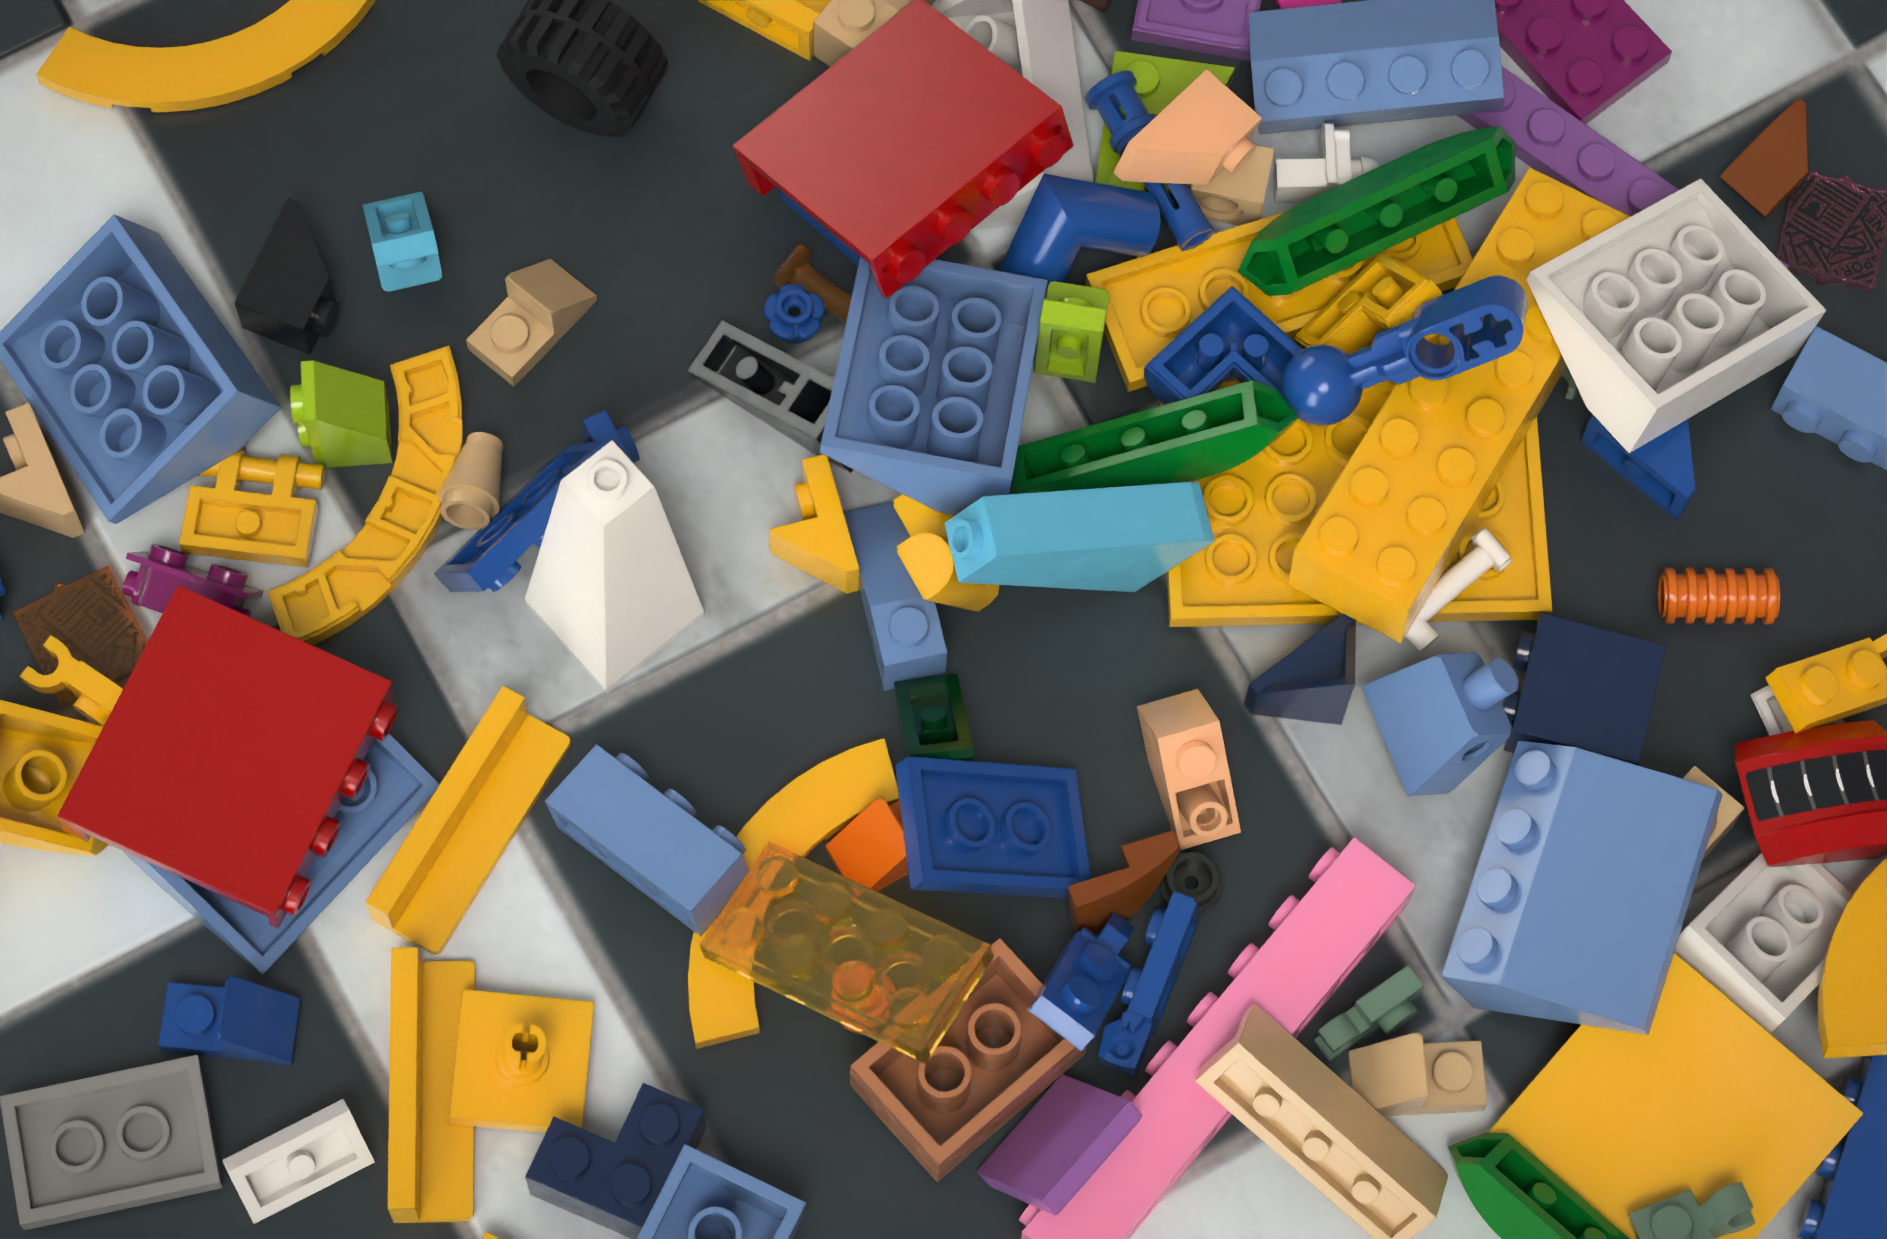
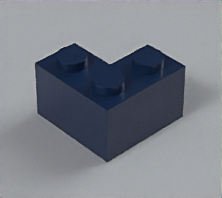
M643 1083L615 1143L553 1117L525 1176L530 1195L628 1238L637 1239L684 1144L697 1149L706 1130L704 1109Z

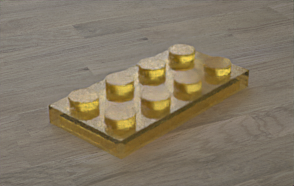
M770 841L699 944L705 958L924 1064L931 1057L994 958L990 944Z

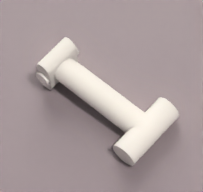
M1486 528L1479 530L1471 538L1474 549L1441 576L1408 631L1406 637L1419 652L1425 650L1439 637L1427 622L1430 618L1491 567L1497 573L1498 571L1502 572L1512 563L1509 553Z

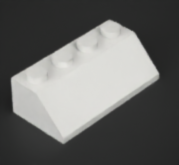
M943 0L932 6L1061 105L1074 145L1063 154L1056 164L1046 168L1019 190L1010 202L997 208L972 230L1020 225L1043 174L1094 182L1069 0Z

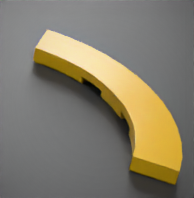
M290 0L273 14L232 35L205 43L180 47H135L112 43L69 27L36 76L39 84L65 96L113 108L114 105L151 108L152 112H176L224 105L254 96L292 78V72L308 64L320 54L324 56L328 54L358 26L376 0Z
M450 346L390 365L399 407L398 448L391 476L388 477L378 501L366 518V524L342 551L337 550L317 567L293 581L267 591L282 632L310 645H315L349 627L375 608L404 580L421 559L436 535L443 520L440 513L441 502L438 500V492L463 448V406L458 374Z
M884 738L851 748L819 763L798 776L770 798L736 836L746 849L743 857L752 879L702 936L693 932L691 941L688 991L689 1012L696 1049L760 1033L755 1006L754 978L759 940L768 913H770L781 890L796 871L797 865L814 847L824 839L828 840L831 836L844 829L874 800L881 796L885 799L888 806L899 800L898 786Z
M1887 858L1868 875L1847 903L1827 947L1817 997L1818 1031L1823 1059L1887 1055Z

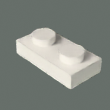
M344 1099L222 1160L254 1224L375 1163Z

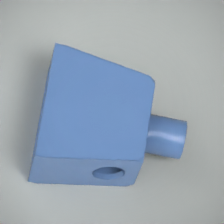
M1475 652L1440 654L1371 681L1361 687L1408 797L1447 794L1451 792L1510 737L1512 726L1501 701L1517 691L1518 678L1513 668L1506 661L1495 658L1484 665L1482 658Z

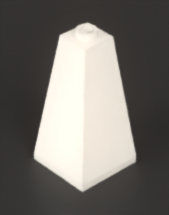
M613 440L561 480L525 595V603L606 694L704 616L703 607L655 486Z

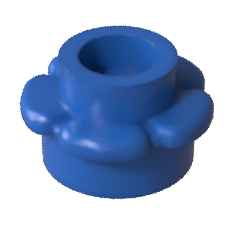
M792 283L782 286L778 294H772L767 298L763 313L765 319L770 322L769 330L776 337L784 342L796 344L809 340L820 330V318L825 314V305L817 293L808 292L807 288L802 284ZM791 308H798L800 310L798 316H791L788 312Z

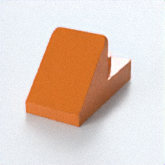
M882 796L874 800L825 845V850L858 903L909 874L900 800L888 806Z

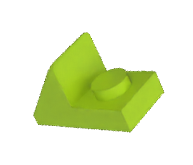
M1057 281L1050 282L1046 299H1044L1034 373L1096 383L1110 298L1107 290Z

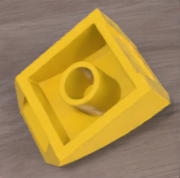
M0 700V843L37 850L90 856L98 855L109 846V844L92 836L86 842L64 832L57 817L104 726Z

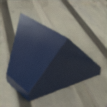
M1342 613L1252 681L1248 686L1244 706L1252 715L1342 725L1355 685L1356 620Z

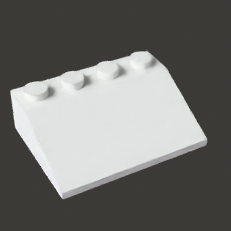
M1701 178L1532 270L1526 278L1586 407L1628 453H1631L1796 356L1826 312V309Z

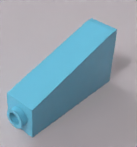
M1198 482L983 496L944 523L959 583L1136 592L1215 541L1200 483Z

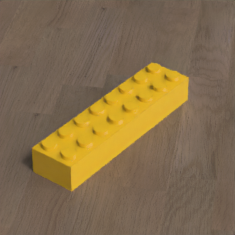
M1532 168L1528 169L1454 289L1455 291L1491 276H1504L1516 281L1523 288L1527 296L1524 331L1520 344L1507 355L1445 379L1430 380L1417 377L1405 383L1395 385L1296 546L1288 580L1289 586L1402 643L1567 367L1526 278L1532 270L1626 220L1630 216ZM1440 334L1428 340V342L1435 345H1445L1451 342L1447 337Z

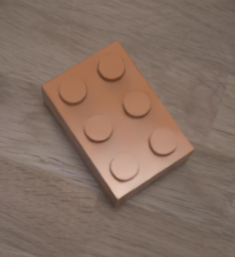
M1001 938L850 1065V1086L937 1183L1080 1060L1086 1052V1047L1080 1051L1028 1011L1043 984Z

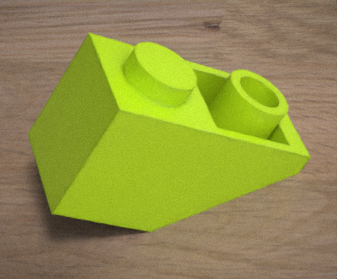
M314 360L301 361V384L290 386L291 412L293 423H298L300 446L311 447L315 463L325 465V468L393 463L390 404L384 381Z

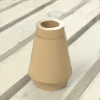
M485 432L469 434L465 445L438 492V500L441 502L440 513L452 525L469 530L482 529L489 524L491 518L499 513L504 445L496 436Z

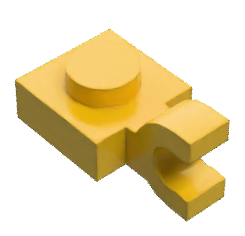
M50 635L43 646L50 655L59 660L57 669L52 674L41 675L33 668L27 666L20 675V678L25 684L41 693H56L66 687L78 698L72 706L96 725L104 726L123 688L83 661L79 662L74 659L69 649L61 641Z

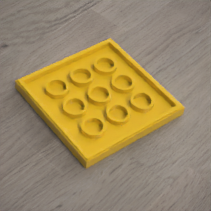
M1674 953L1649 1035L1581 1025L1488 1133H1508L1629 1239H1636L1630 1226L1629 1213L1690 1189L1698 1206H1700L1718 1190L1728 1185L1742 1182L1753 1204V1208L1750 1211L1755 1219V1224L1742 1231L1726 1234L1715 1239H1755L1864 1113Z

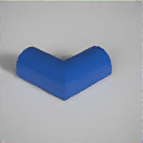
M1043 174L998 271L1048 280L1045 293L1046 299L1050 282L1065 283L1081 248L1145 257L1153 249L1159 235L1161 219L1158 203L1150 192Z
M1231 286L1145 365L1144 378L1152 393L1163 405L1215 391L1231 375L1240 383L1253 380L1272 386L1283 397L1281 381L1284 369L1291 358L1301 351L1302 348L1238 290Z

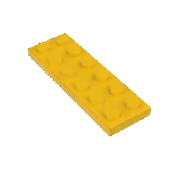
M1286 211L1215 233L1203 244L1187 251H1181L1177 245L1148 254L1145 257H1139L1086 274L1085 285L1105 289L1109 292L1110 298L1104 333L1128 392L1148 386L1144 378L1145 365L1231 286L1238 290L1292 340L1304 326L1380 253H1385L1428 277L1437 285L1441 292L1455 288L1473 260L1456 218L1445 221L1288 295L1268 296L1238 272L1255 236L1265 226Z

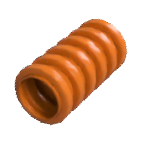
M1666 567L1659 577L1658 611L1664 624H1673L1676 618H1682L1684 624H1693L1696 618H1702L1704 624L1712 625L1715 622V618H1721L1725 625H1732L1735 618H1741L1744 625H1752L1755 618H1761L1764 625H1772L1779 614L1780 584L1773 568H1764L1761 574H1755L1753 568H1744L1742 574H1736L1733 568H1724L1722 574H1716L1712 567H1706L1703 569L1702 574H1696L1693 567H1686L1683 569L1682 574H1676L1673 567Z

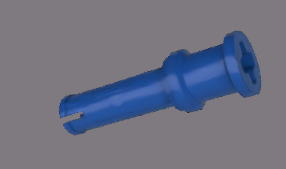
M1121 71L1101 80L1087 92L1084 98L1089 109L1099 112L1112 135L1109 141L1113 151L1119 153L1120 156H1122L1128 142L1157 116L1156 114H1149L1135 90L1137 80L1131 71ZM1120 105L1126 113L1127 118L1124 117L1122 111L1120 110ZM1143 182L1147 191L1154 195L1160 213L1176 238L1177 245L1181 251H1187L1203 244L1214 234L1215 229L1206 219L1187 184L1167 183L1179 204V208H1177L1163 183Z

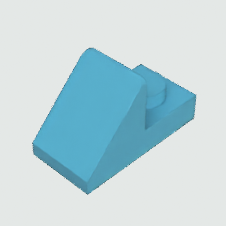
M423 191L362 205L381 286L384 291L390 292L426 284L442 278L439 252Z

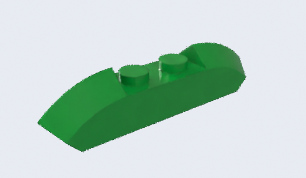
M1501 126L1456 134L1427 144L1291 208L1265 226L1252 240L1238 272L1268 296L1292 294L1509 192L1515 182V141Z
M1251 380L1020 445L1017 449L1009 494L1191 482L1222 473L1246 462L1279 439L1295 423L1299 416L1274 387Z
M1486 1132L1448 1146L1454 1169L1465 1192L1484 1221L1501 1239H1629L1508 1133Z

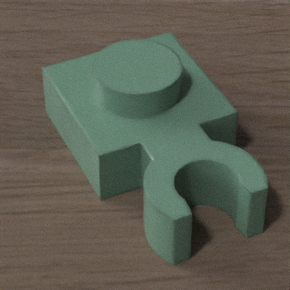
M1407 965L1357 1000L1354 1007L1321 1027L1317 1031L1319 1036L1314 1039V1042L1330 1062L1348 1050L1362 1037L1366 1039L1380 1028L1383 1029L1386 1035L1395 1032L1418 1013L1414 1004L1417 1003L1424 984L1411 967Z

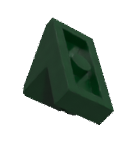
M958 674L894 682L896 707L903 737L904 758L910 756L963 761L974 760V747Z

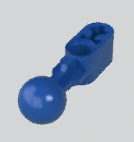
M1491 276L1423 303L1416 309L1412 319L1377 333L1371 346L1348 354L1338 347L1326 344L1306 347L1296 353L1284 369L1281 381L1283 398L1297 413L1298 419L1311 425L1328 426L1344 420L1356 409L1363 389L1385 380L1397 384L1405 383L1417 377L1441 380L1507 355L1518 347L1523 337L1527 310L1526 293L1513 279L1504 276ZM1440 334L1447 337L1451 342L1445 345H1435L1428 342L1424 336Z

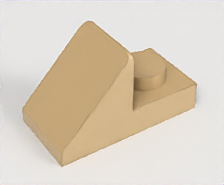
M552 259L510 273L505 278L508 297L466 339L468 350L513 387L521 381L597 301V295Z
M28 402L6 411L5 413L14 434L4 437L3 441L16 471L0 477V513L72 538L84 534V529L30 403Z
M1420 1032L1407 1034L1348 1052L1351 1088L1383 1116L1484 1111L1488 1105L1481 1041L1423 1044V1036Z

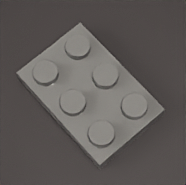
M198 1055L0 1096L19 1224L23 1230L223 1188L202 1063Z

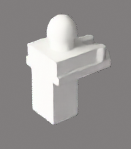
M1323 122L1319 142L1320 158L1276 159L1273 171L1274 203L1305 202L1380 167V165L1370 157L1360 156V159H1351L1350 130L1334 129L1333 122Z

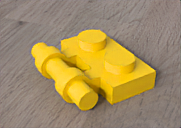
M240 449L197 475L217 478L215 488L190 485L179 541L182 552L193 555L308 568L319 509L316 500L295 498V495L299 488L322 490L325 481V465L303 463L301 456L280 454L278 460L246 456L244 449ZM243 481L273 484L272 495L239 491V487Z

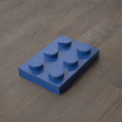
M602 440L567 445L501 508L496 516L490 519L486 527L474 534L434 575L450 592L477 593L485 591L488 587L492 592H495L506 585L522 567L516 560L533 543L537 548L541 547L561 480L604 447L606 442Z
M910 756L895 765L910 890L1068 899L1067 886L1091 879L1076 769Z

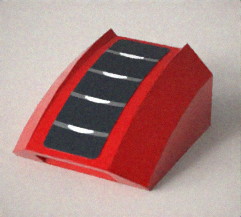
M1873 720L1812 727L1797 734L1794 731H1789L1736 744L1735 764L1753 832L1769 867L1879 859L1887 854V730Z

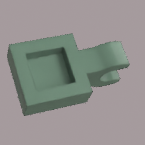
M1742 1182L1734 1183L1718 1190L1700 1206H1698L1690 1189L1628 1214L1630 1226L1636 1239H1715L1726 1234L1742 1231L1755 1224V1219L1750 1211L1753 1208V1204Z

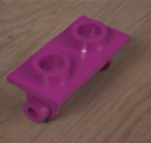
M152 544L149 552L127 553L126 559L141 565L139 572L133 570L128 572L123 583L122 593L131 597L132 604L160 613L164 612L177 585L251 617V610L242 608L245 599L262 597L264 592L263 590L245 585L248 578L246 573L218 564H211L209 572L186 565L189 555L167 546Z

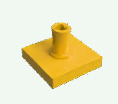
M462 989L448 1124L546 1133L553 1117H556L579 1128H583L594 1002Z

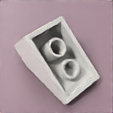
M1761 853L1680 933L1674 953L1771 1034L1819 985L1829 941L1853 894L1820 863L1769 867Z

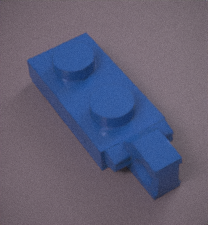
M1173 891L1167 909L1164 910L1158 907L1155 909L1144 939V944L1151 946V950L1144 968L1141 969L1134 966L1126 980L1121 1004L1128 1006L1127 1011L1122 1013L1121 1019L1104 1027L1098 1054L1099 1063L1129 1073L1130 1075H1137L1152 1036L1155 1037L1199 924L1198 906L1195 898Z
M1114 912L1110 915L1104 926L1095 934L1084 926L1062 949L1028 1011L1082 1051L1095 1037L1130 972L1128 968L1131 962L1119 952L1129 940L1134 927Z

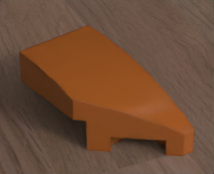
M1800 97L1781 113L1719 176L1723 183L1766 220L1809 175L1807 104Z
M1174 830L1122 845V870L1067 886L1069 918L1075 934L1080 932L1084 926L1094 934L1097 933L1113 912L1123 920H1127L1140 911L1159 886L1180 852V844Z

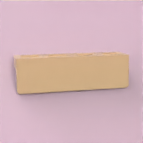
M1253 1004L1245 1011L1235 1037L1200 1067L1195 1082L1374 1239H1411L1437 1217L1448 1179L1446 1171L1258 1005Z

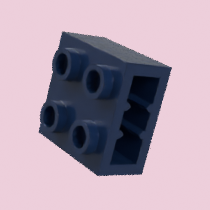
M1540 613L1532 633L1521 631L1514 653L1512 668L1522 670L1523 672L1518 692L1516 691L1506 697L1502 703L1512 726L1511 735L1505 742L1504 751L1514 753L1518 741L1577 747L1639 765L1666 645Z

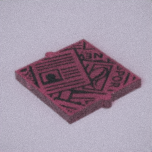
M1809 172V175L1788 198L1775 257L1789 266L1788 270L1790 272L1816 278V282L1821 286L1832 282L1872 293L1887 233V191L1852 183V179L1846 175L1836 179Z

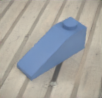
M894 502L843 512L859 566V590L883 691L895 689L894 682L946 676L947 649L935 602L923 599L897 553L898 549L896 546L911 536L893 506Z

